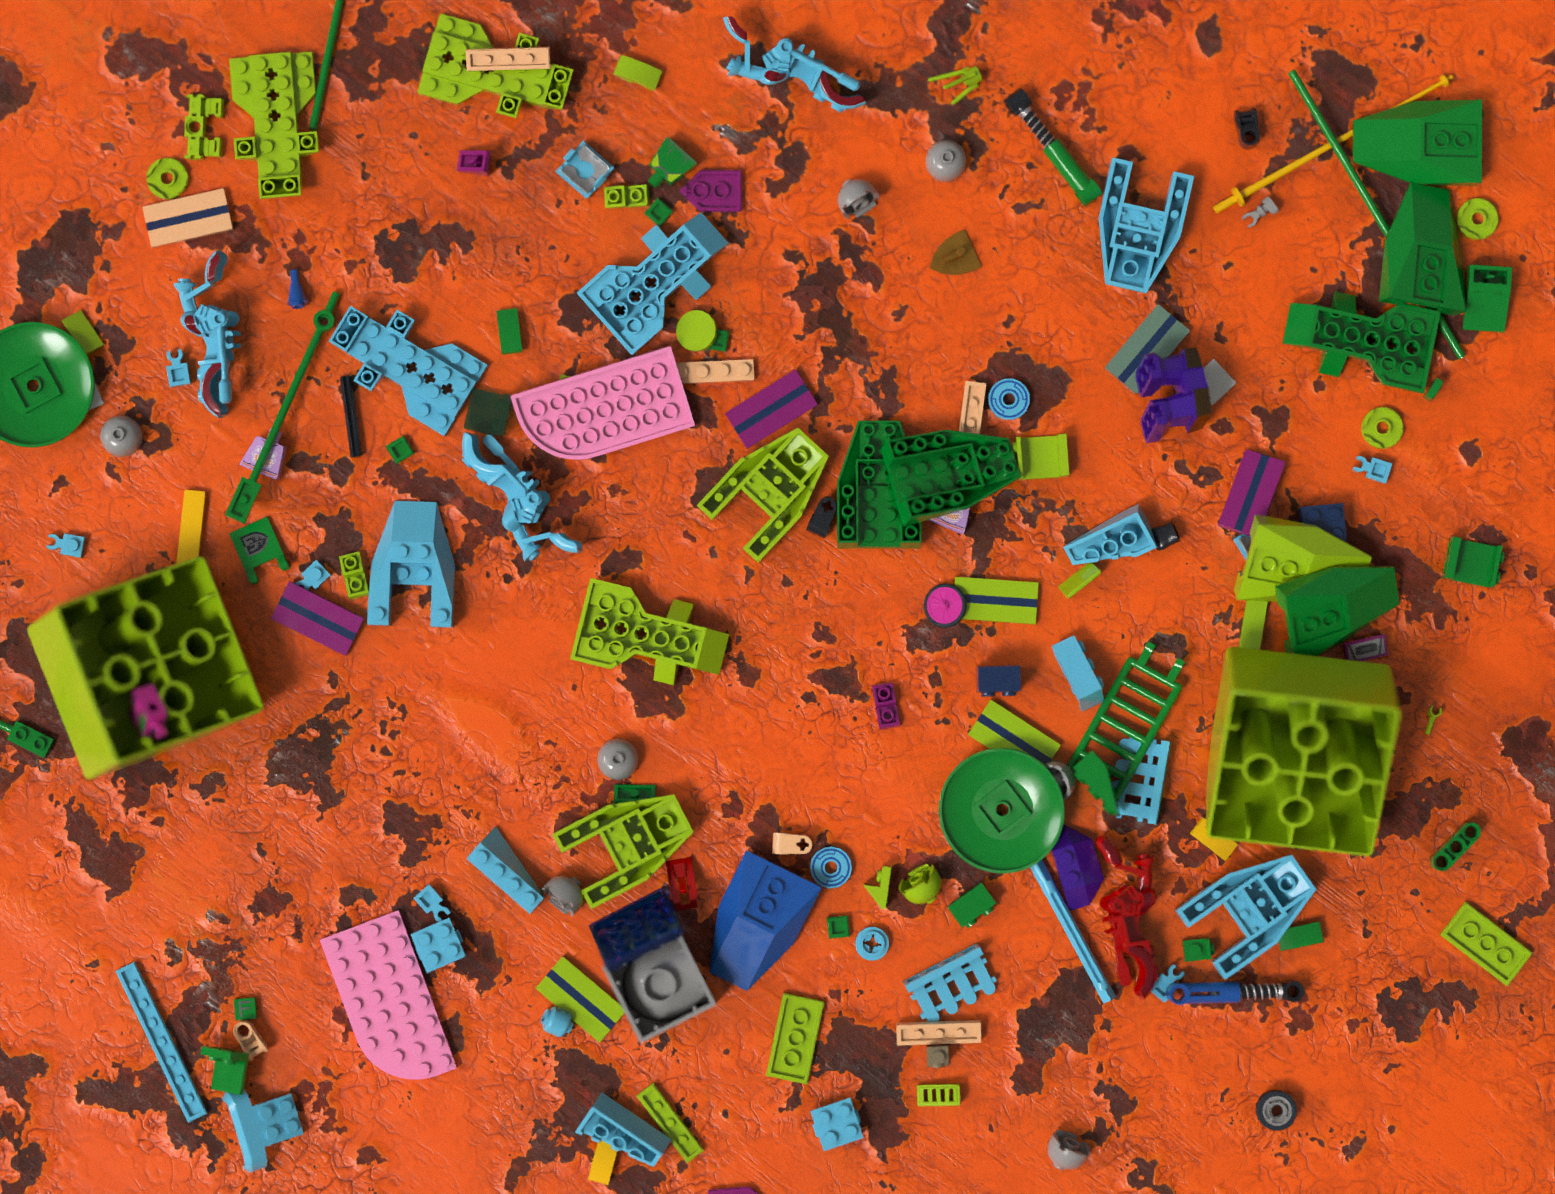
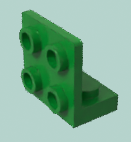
M202 1046L201 1055L209 1056V1060L215 1061L211 1089L243 1095L249 1053L222 1047Z

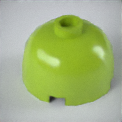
M924 864L908 873L911 876L906 881L904 879L900 881L898 886L900 892L908 901L914 904L932 903L936 900L941 888L940 875L932 864L931 867L928 864Z

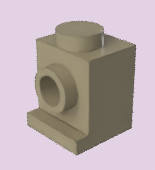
M948 1045L926 1046L927 1067L941 1068L948 1066Z

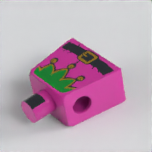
M153 684L134 689L128 713L129 719L142 736L146 737L154 734L156 738H162L167 733L164 727L167 712Z

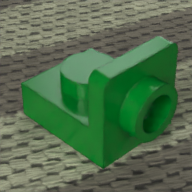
M1209 938L1182 941L1184 962L1212 960L1211 955L1214 954V944L1209 942Z

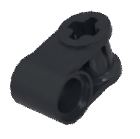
M1256 108L1241 112L1234 110V121L1239 144L1244 149H1253L1260 136ZM1244 135H1252L1254 142H1246Z
M826 497L819 501L806 531L825 539L837 508L836 502L832 498ZM830 501V506L833 507V510H828L825 513L821 505Z

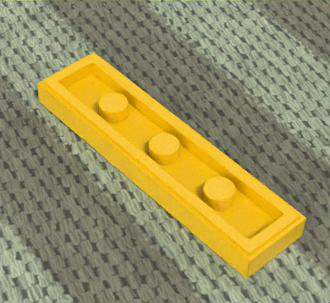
M184 490L177 564L200 556L206 492Z

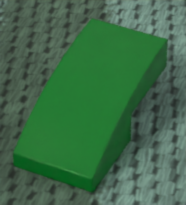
M517 308L496 311L502 355L523 352Z
M1317 921L1289 927L1279 940L1280 950L1284 951L1325 942L1321 922Z

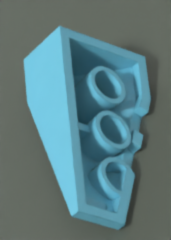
M1137 504L1064 545L1063 548L1071 563L1077 565L1111 558L1114 560L1126 556L1137 557L1157 548V544L1149 521L1140 505Z

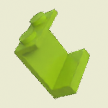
M1067 434L1029 438L1016 437L1015 442H1012V450L1014 455H1016L1017 466L1021 476L1018 480L1069 476Z

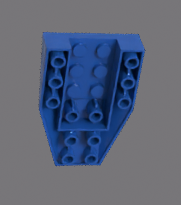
M746 850L718 906L709 973L748 991L794 944L822 887Z

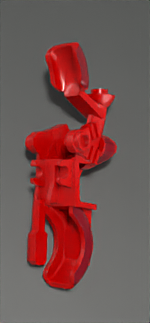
M1100 835L1095 844L1102 852L1105 861L1115 865L1116 869L1138 875L1137 889L1133 885L1128 887L1122 884L1109 895L1101 897L1099 905L1101 909L1108 911L1109 916L1102 918V922L1108 921L1111 924L1110 929H1106L1104 932L1113 935L1119 983L1123 987L1129 986L1132 983L1128 964L1124 962L1122 953L1124 951L1135 959L1139 968L1138 979L1133 987V991L1137 997L1145 999L1151 993L1155 982L1158 981L1157 978H1159V970L1153 960V957H1155L1153 946L1150 945L1149 939H1145L1138 928L1139 917L1145 914L1155 904L1157 899L1156 892L1151 888L1152 864L1154 863L1155 855L1150 856L1149 853L1137 855V859L1133 860L1137 868L1123 865L1122 856L1115 843L1104 835Z

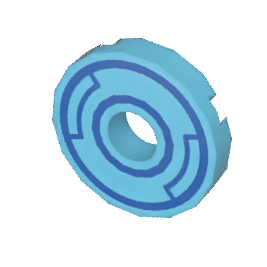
M1015 379L998 381L991 388L988 395V404L991 411L998 418L1004 420H1014L1021 417L1027 411L1030 403V395L1027 388ZM1005 394H1012L1014 396L1015 402L1012 405L1004 403L1003 397Z
M831 846L824 847L816 852L811 860L810 870L812 877L819 885L826 888H837L846 883L850 877L852 865L847 853L840 848ZM829 861L835 862L837 865L836 872L832 874L827 873L825 870V865Z

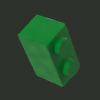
M980 882L949 904L947 908L962 928L964 926L969 928L977 922L976 918L983 913L986 916L991 913L996 902Z

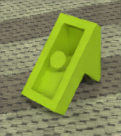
M882 866V870L877 871L876 882H880V886L863 884L881 909H886L891 867Z

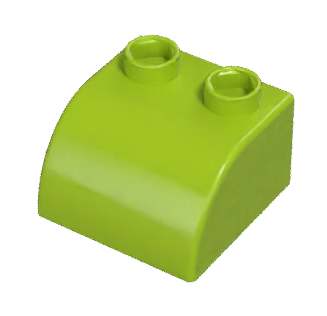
M196 557L59 604L28 626V635L84 776L89 780L194 742L261 712L264 708L204 557ZM151 684L156 689L167 712L164 724L167 733L162 738H156L154 734L146 737L142 736L129 719L128 713L134 689Z
M1240 647L1227 648L1209 753L1206 791L1207 835L1210 838L1362 856L1371 855L1374 851L1400 718L1399 703L1391 667L1387 664Z

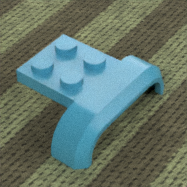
M245 1090L243 1095L225 1092L222 1097L223 1102L229 1108L244 1157L243 1169L249 1173L267 1167V1156L264 1147L304 1134L292 1093L254 1106L251 1105Z

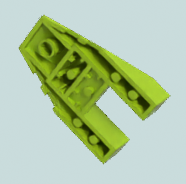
M796 428L768 445L739 459L697 504V507L713 521L741 490L771 517L743 547V550L759 564L802 516L829 456L799 428Z
M675 795L607 805L552 835L562 853L600 834L618 872L581 890L592 909L648 880L693 833V830Z

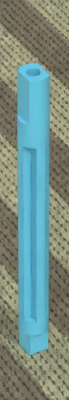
M1043 860L1031 866L1030 869L1053 908L1103 1004L1111 1001L1116 995L1058 891Z

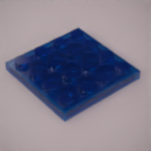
M663 887L589 925L609 973L620 969L623 965L633 960H638L642 955L657 950L662 945L674 941L685 934Z

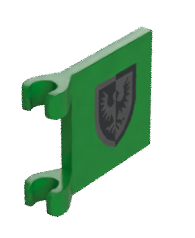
M268 517L229 533L247 578L252 585L259 582V578L254 570L255 567L277 559L281 570L285 571L290 568Z

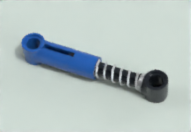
M1286 980L1277 984L1272 983L1271 985L1266 983L1260 985L1258 983L1255 986L1253 984L1249 986L1243 984L1240 986L1238 982H1174L1168 985L1165 993L1170 1002L1182 1005L1239 1003L1242 998H1247V1000L1249 998H1254L1255 1000L1256 998H1261L1262 1000L1264 998H1269V1000L1276 998L1281 1001L1298 1002L1303 998L1305 991L1299 982ZM1294 985L1296 993L1290 997L1288 995V988ZM1177 988L1182 990V996L1179 999H1175L1173 995ZM1190 992H1208V994L1190 995Z

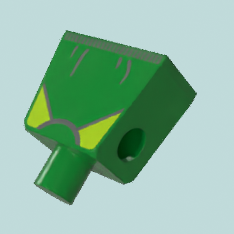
M667 136L649 164L655 173L647 181L655 189L663 181L673 186L697 167V162Z

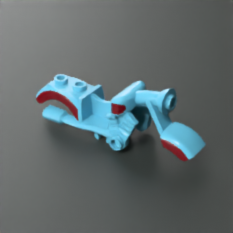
M723 17L728 32L737 41L745 44V62L741 61L739 55L736 60L732 58L726 67L729 70L727 76L740 75L748 79L758 80L766 85L780 83L788 77H797L805 82L808 90L814 92V98L823 103L825 99L833 103L831 108L840 113L843 110L855 109L867 103L860 95L843 97L836 94L829 85L827 73L837 78L840 84L853 91L859 89L860 81L844 72L839 73L823 64L824 61L814 58V50H811L808 55L804 54L803 49L805 45L803 44L797 50L793 49L792 40L788 38L781 39L774 48L762 56L766 68L751 65L750 41L747 40V32L737 24L733 17Z
M216 250L206 264V283L194 290L193 288L196 283H191V279H178V283H173L175 289L179 292L184 314L181 316V324L191 333L202 337L207 346L204 360L198 361V365H200L197 371V377L200 381L198 400L205 405L209 412L218 418L226 416L228 407L225 403L232 401V382L229 380L230 362L234 360L232 349L241 347V343L236 344L233 341L234 336H241V332L228 330L227 327L236 326L240 318L236 312L227 311L212 304L209 306L201 304L198 309L195 298L214 287V283L223 278V271L228 262V257L221 250Z

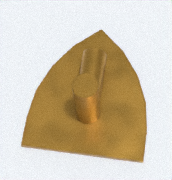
M965 229L953 234L938 247L930 265V269L948 275H962L982 267Z

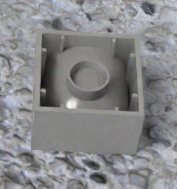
M680 927L602 967L640 1043L717 1004L687 946Z

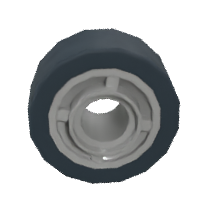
M1270 1090L1259 1097L1255 1112L1258 1120L1264 1127L1274 1131H1281L1293 1124L1297 1116V1107L1295 1101L1287 1093L1281 1090ZM1274 1105L1281 1106V1113L1277 1116H1273L1271 1113Z

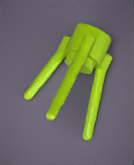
M976 66L931 77L928 81L932 82L961 75V78L943 86L944 89H948L962 82L965 86L969 85L966 90L951 102L954 105L973 89L978 88L977 83L982 81V76Z

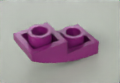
M893 682L872 686L879 730L900 727Z

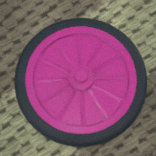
M952 584L936 585L927 593L924 600L926 617L932 624L942 628L952 627L959 623L964 617L967 608L963 592Z

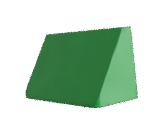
M614 784V804L656 797V785Z

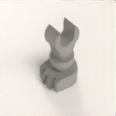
M1269 196L1261 201L1263 204L1261 207L1258 205L1256 207L1257 210L1246 213L1243 216L1242 220L1248 216L1253 218V223L1247 228L1253 227L1261 216L1265 217L1266 212L1274 215L1279 211Z

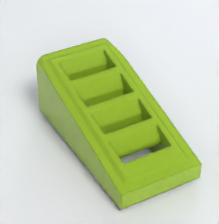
M959 1083L917 1085L918 1106L960 1105ZM923 1089L928 1090V1101H924ZM932 1089H936V1101H932ZM940 1089L945 1091V1101H941ZM949 1089H953V1100H949Z

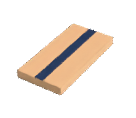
M224 188L142 207L152 248L234 230Z

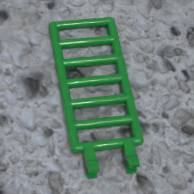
M1149 641L1138 660L1134 657L1127 658L1067 763L1075 773L1076 770L1073 767L1080 758H1084L1089 754L1085 749L1091 739L1131 761L1125 773L1103 761L1110 769L1111 775L1120 779L1115 789L1117 801L1122 796L1182 690V685L1175 680L1186 664L1185 661L1177 658L1168 676L1146 665L1156 649V645ZM1134 667L1172 688L1167 700L1126 678L1131 668ZM1124 685L1161 706L1162 708L1157 717L1151 716L1116 696L1120 687ZM1111 703L1152 725L1147 735L1144 736L1107 715L1106 712ZM1102 721L1140 742L1141 745L1136 754L1096 733L1095 731L1100 722Z

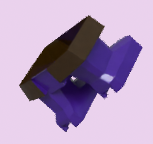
M1184 348L1180 354L1163 358L1156 353L1145 354L1135 372L1140 396H1152L1162 385H1173L1174 392L1173 396L1150 400L1141 417V427L1145 441L1147 443L1159 442L1169 427L1185 426L1187 433L1203 429L1212 413L1209 388L1197 348Z

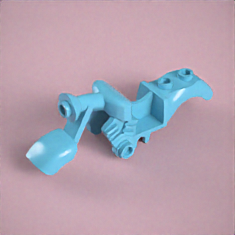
M464 432L462 438V461L469 468L473 467L478 472L476 476L483 483L487 482L489 486H496L506 493L508 503L502 516V524L505 529L513 533L516 542L523 551L524 562L528 560L532 562L540 555L539 550L542 546L535 545L534 542L547 538L564 551L582 553V543L571 539L565 533L554 534V532H548L532 537L529 536L524 523L539 522L545 506L550 502L549 494L547 491H537L535 489L539 484V480L536 479L534 481L531 479L528 481V477L532 472H521L518 466L504 452V447L493 435H486L483 438V443L507 465H494L486 461L480 453L477 435Z

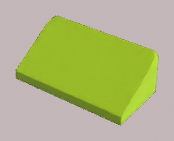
M81 310L62 320L71 336L82 346L88 356L104 345Z
M1087 563L1060 584L1058 588L1069 599L1099 576L1101 571L1093 563Z

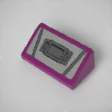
M1385 634L1342 644L1346 660L1364 661L1388 655Z

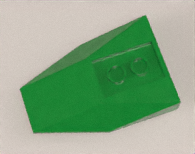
M1482 99L1414 101L1353 120V162L1408 183L1476 186L1482 183Z
M1416 183L1409 184L1385 239L1379 302L1400 305L1405 302L1433 307L1442 314L1453 316L1466 312L1462 251L1449 190Z
M900 421L857 422L837 481V548L921 549V522L906 527L903 526L881 452V448L887 440L905 437Z
M941 430L887 440L881 448L904 527L968 509L1021 477L1009 438Z
M1393 566L1331 567L1275 586L1277 603L1285 611L1289 639L1284 641L1285 653L1319 657L1347 641L1399 605L1395 568Z

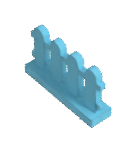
M1131 737L1129 739H1122L1119 742V746L1132 753H1136L1141 745L1140 742ZM1153 739L1145 754L1148 755L1147 763L1140 762L1134 773L1145 776L1144 784L1128 783L1119 801H1117L1120 816H1116V818L1122 819V815L1138 817V822H1143V818L1148 819L1147 823L1157 825L1171 742L1162 740L1160 745L1156 744V739ZM1154 756L1159 757L1157 765H1153ZM1120 759L1116 762L1115 767L1125 773L1131 761ZM1150 777L1155 778L1154 786L1149 785ZM1115 780L1113 782L1114 790L1118 786L1120 780ZM1125 795L1141 796L1140 805L1124 802ZM1147 798H1152L1150 807L1146 806Z
M978 943L903 981L908 993L913 991V994L910 995L911 999H917L923 1011L920 1013L922 1020L926 1018L928 1022L939 1021L938 1011L944 1008L949 1014L956 1013L958 1010L956 1002L964 999L967 1004H974L977 1000L975 992L980 989L987 995L995 992L994 982L997 980L995 976H989L984 966L987 960L985 957L980 958L983 952ZM969 962V965H967V966H965V967H963V968L961 967L962 965H964V964H966V963ZM973 970L979 982L974 986L970 985L965 975ZM948 972L951 973L950 975H948V976H946V977H944V978H943V976H942V975H944V974H946V973H948ZM952 980L955 981L960 991L955 996L951 994L946 984ZM932 982L929 986L924 987L925 984ZM933 990H936L941 1000V1003L934 1006L928 995Z

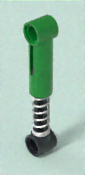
M1018 88L1003 100L1011 114L1015 117L1019 116L1022 119L1021 121H1025L1026 127H1029L1031 129L1030 132L1035 134V138L1040 140L1039 144L1044 145L1043 152L1085 207L1102 195L1099 186L1092 178H1089L1059 138L1055 140V136H1051L1050 130H1047L1045 128L1046 125H1043L1041 119L1037 118V113L1034 114L1031 108L1032 102L1021 88Z

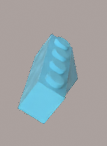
M496 826L466 858L529 914L545 898Z
M604 1093L600 1094L575 1131V1133L580 1135L584 1133L591 1136V1140L599 1143L601 1140L611 1145V1149L616 1151L623 1150L628 1152V1156L652 1167L655 1166L672 1140Z

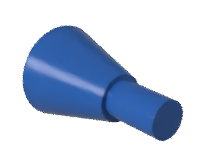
M291 270V284L287 305L292 306L293 309H301L308 303V300L299 282L298 270Z

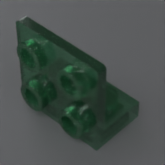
M474 388L468 406L464 429L504 438L512 408L511 395H501Z

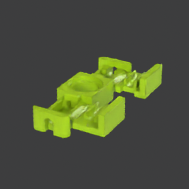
M188 94L186 98L189 99V116H185L184 137L188 138V151L184 157L188 160H203L205 157L222 158L223 139L214 138V140H208L206 137V117L215 115V117L224 119V100L222 98H206L202 94H197V96ZM193 122H199L201 126L200 130L196 133L190 130Z

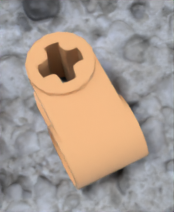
M773 833L772 854H806L812 849L813 843L808 836L792 835L791 833ZM802 838L805 839L806 843H809V847H805L804 851L801 850V847L797 846V843L801 842Z
M242 1020L235 1025L234 1036L241 1045L243 1052L249 1053L248 1060L250 1062L260 1053L269 1051L266 1042L259 1035L251 1021ZM240 1025H246L249 1028L248 1035H242L239 1032Z

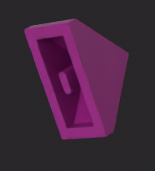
M460 151L457 171L489 177L492 160L490 151Z

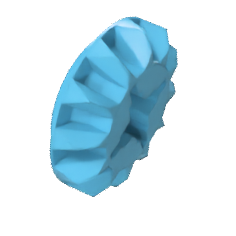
M868 927L859 932L855 946L861 957L874 961L882 958L887 953L889 940L883 930L877 927ZM873 934L875 942H878L881 946H874L872 953H870L869 945H866L863 941H870Z

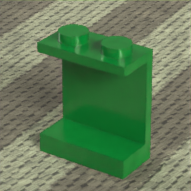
M1450 537L1442 579L1494 588L1495 584H1499L1501 573L1498 572L1499 564H1502L1505 552L1502 551L1503 546H1491L1461 540L1459 537Z

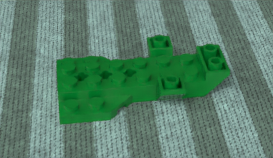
M1335 291L1331 308L1290 303L1282 344L1322 351L1318 369L1320 374L1339 377L1345 361L1349 357L1367 361L1380 383L1384 386L1424 394L1441 312L1402 303L1394 306L1377 318H1371L1356 314V297L1354 295ZM1369 335H1371V339L1374 340V343H1371L1370 345L1366 340V337H1369ZM1391 339V343L1394 344V347L1389 349L1388 345H1386V342ZM1410 344L1411 348L1414 349V352L1411 353L1406 349Z

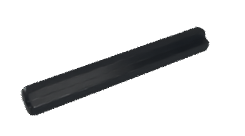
M345 375L340 377L350 456L356 458L362 456L352 377Z

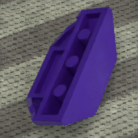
M1063 825L1061 834L1052 848L1051 854L1068 909L1071 911L1090 905L1104 877L1092 839L1067 825Z

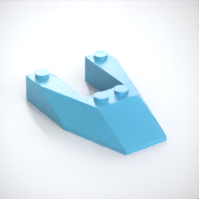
M1112 158L1099 213L1105 284L1146 294L1181 237L1194 176L1174 171L1171 175L1164 210H1154L1124 203L1133 162Z
M394 502L371 564L367 625L391 626L392 584L432 586L430 627L453 628L455 562L437 502Z
M1289 855L1229 873L1189 898L1174 910L1184 925L1189 928L1223 904L1245 935L1244 938L1211 960L1220 976L1226 980L1278 943L1316 891V888L1295 858Z

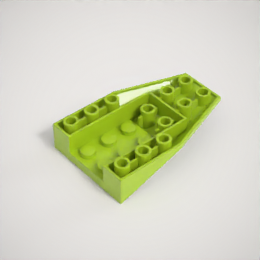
M1255 514L1250 530L1251 545L1244 569L1238 572L1234 592L1237 600L1277 602L1276 585L1331 567L1369 566L1372 557L1316 525Z

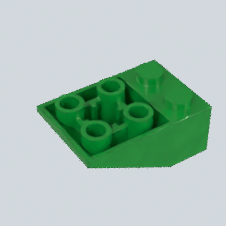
M1469 265L1466 267V312L1463 313L1462 330L1505 332L1511 291L1512 267Z
M1091 751L1073 767L1076 770L1074 775L1081 783H1087L1090 786L1088 791L1095 799L1099 800L1101 798L1104 802L1102 807L1109 815L1115 814L1119 817L1120 810L1110 769L1095 752Z

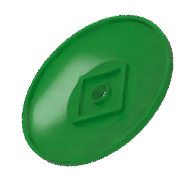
M25 322L0 330V439L12 445L35 448L48 446L68 437L86 418L94 397V372L85 350L71 335L45 323ZM32 380H37L39 383L38 390L30 391L29 383Z
M992 748L969 756L951 772L941 791L939 820L947 842L964 861L987 872L1001 874L1019 872L1040 862L1056 844L1064 824V799L1057 780L1042 762L1019 750ZM999 804L1007 805L1008 813L1005 815L999 814L997 806Z

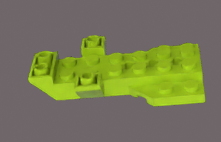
M440 13L422 70L423 74L417 92L419 95L460 105L472 96L485 91L501 96L496 113L512 118H517L523 102L542 108L563 109L573 69L553 64L550 69L494 70L489 72V74H485V70L467 71L464 64L466 62V49L493 47L480 24ZM519 33L515 48L538 47L539 38ZM452 54L451 56L452 58H454V60H450L449 63H445L446 60L443 59L444 56Z
M282 52L229 59L232 100L254 118L255 137L234 138L235 159L258 161L260 199L302 196L301 157L319 153L317 131L299 133L297 117L303 111L306 104L316 95L313 52ZM271 71H274V73L277 74V77H274V80H271L269 77H267V75L270 74ZM272 92H276L279 95L275 101H272L269 95H272ZM275 112L281 115L276 122L271 118V115Z
M590 578L570 659L612 670L637 654L656 659L654 681L674 685L679 665L720 675L730 634L690 624L694 608L692 603L674 599L667 617L664 618L646 613L632 588ZM601 618H604V622L607 623L606 627L599 630L600 626L597 625V621H601ZM621 623H624V627L627 630L622 635H619L620 631L617 630V626H621ZM641 628H645L644 632L647 633V636L639 640L640 636L637 635L638 630L641 631Z

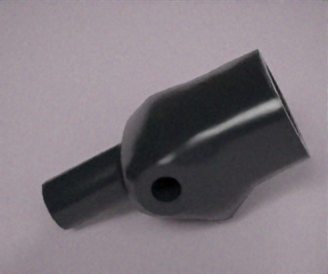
M1172 521L1151 529L1158 551H1162L1181 541L1176 526Z

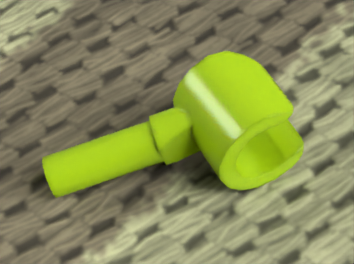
M1434 705L1428 709L1429 722L1425 734L1430 735L1435 719L1442 713L1441 707L1437 715L1432 713Z

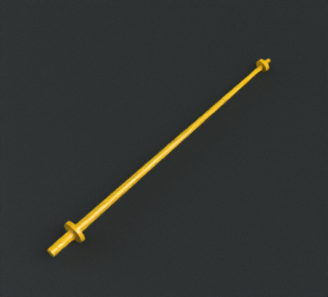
M1444 75L1440 76L1439 82L1392 108L1411 103L1441 85L1446 88L1449 86L1448 81L1453 79V75L1447 78ZM1353 129L1336 138L1339 144L1353 136ZM1328 142L1241 191L1236 187L1232 188L1231 197L1213 206L1215 213L1217 214L1235 203L1240 207L1244 206V198L1332 148Z

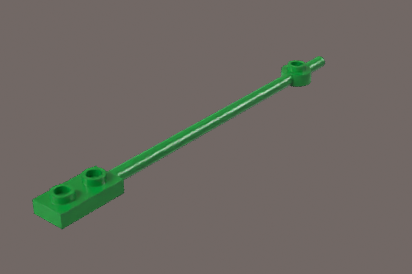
M335 291L332 292L325 310L318 311L314 315L313 323L316 330L251 475L249 479L241 478L225 513L226 517L243 524L246 523L262 488L261 484L256 483L323 333L330 331L334 327L335 320L332 313L340 297V294ZM327 319L328 323L322 325L321 320Z
M0 719V729L10 733L7 740L42 758H46L55 739L19 721H16L13 726Z

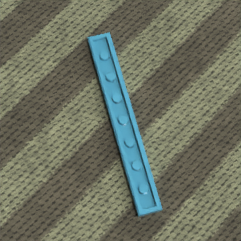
M136 961L117 970L116 974L188 1123L207 1114L208 1111Z

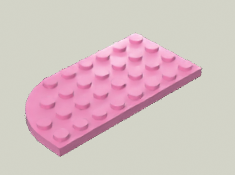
M671 346L510 395L518 421L530 440L547 453L565 459L581 460L597 457L695 426Z
M399 910L320 940L357 1042L363 1053L375 1066L390 1075L412 1080L431 1078L458 1068Z

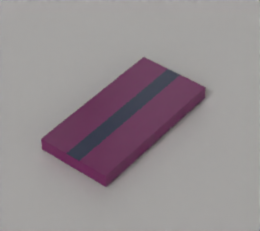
M795 369L726 412L725 415L748 449L818 404Z
M1246 449L1218 526L1250 536L1255 514L1267 516L1286 462Z
M292 581L288 582L271 619L344 656H347L365 619Z

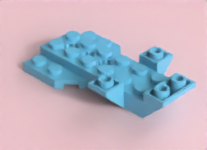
M702 212L682 225L669 238L655 225L641 238L652 251L637 267L607 265L577 292L580 298L632 356L664 328L665 299L682 285L697 301L712 287L698 270L729 243ZM648 278H656L657 281L654 288L652 286L647 287ZM633 292H640V301H632L631 298L633 296L631 294ZM617 306H625L624 315H616L618 311L616 310Z
M350 306L329 339V342L364 363L353 381L371 392L384 376L402 386L408 414L445 437L488 365L454 344L423 350L409 342L407 338L415 320L399 310H396L388 325L384 327ZM416 363L417 371L408 373V365ZM431 374H434L433 378L436 379L435 382H429V384H426L425 382L427 380L425 379V377L427 375L430 376ZM449 384L452 385L451 389H453V392L446 395L443 394V387H448Z

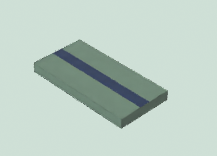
M1158 304L1105 366V369L1134 394H1137L1139 391L1135 372L1144 355L1156 353L1161 358L1168 357L1190 330Z

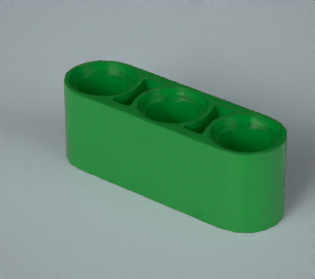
M1465 822L1460 825L1432 854L1429 861L1431 867L1438 871L1448 870L1480 837L1481 829L1479 825L1473 822ZM1468 826H1472L1475 831L1474 835L1470 838L1465 834V829ZM1453 841H1457L1460 844V849L1455 853L1450 847ZM1439 856L1445 858V865L1443 867L1436 865V859Z

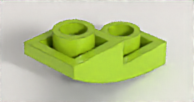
M621 55L613 75L629 83L635 82L653 91L656 89L662 71L636 59Z
M647 184L604 187L606 209L650 206L649 186Z
M360 552L339 556L348 598L351 600L368 596L369 588Z

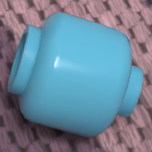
M555 1006L546 1009L541 1018L543 1030L556 1037H562L565 1033L569 1034L573 1027L571 1014Z

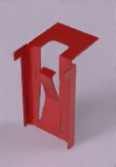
M691 856L665 861L671 900L675 904L676 911L697 908L696 898H698ZM685 863H686V867H687V885H688L690 903H688V904H681V903H680V897H679V891H678V885H677V882H676V878H675V875H674V871H673L672 865H674V869H675V872H676L677 880H678V883H679L680 894H682V893H687V889H686V874H685Z

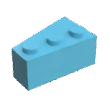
M1073 635L1053 645V654L1071 686L1072 693L1075 694L1079 702L1081 712L1102 703L1104 700L1102 692L1104 684L1100 676H1095L1093 672L1095 666L1091 658L1086 659L1083 653L1086 649L1082 641H1077Z

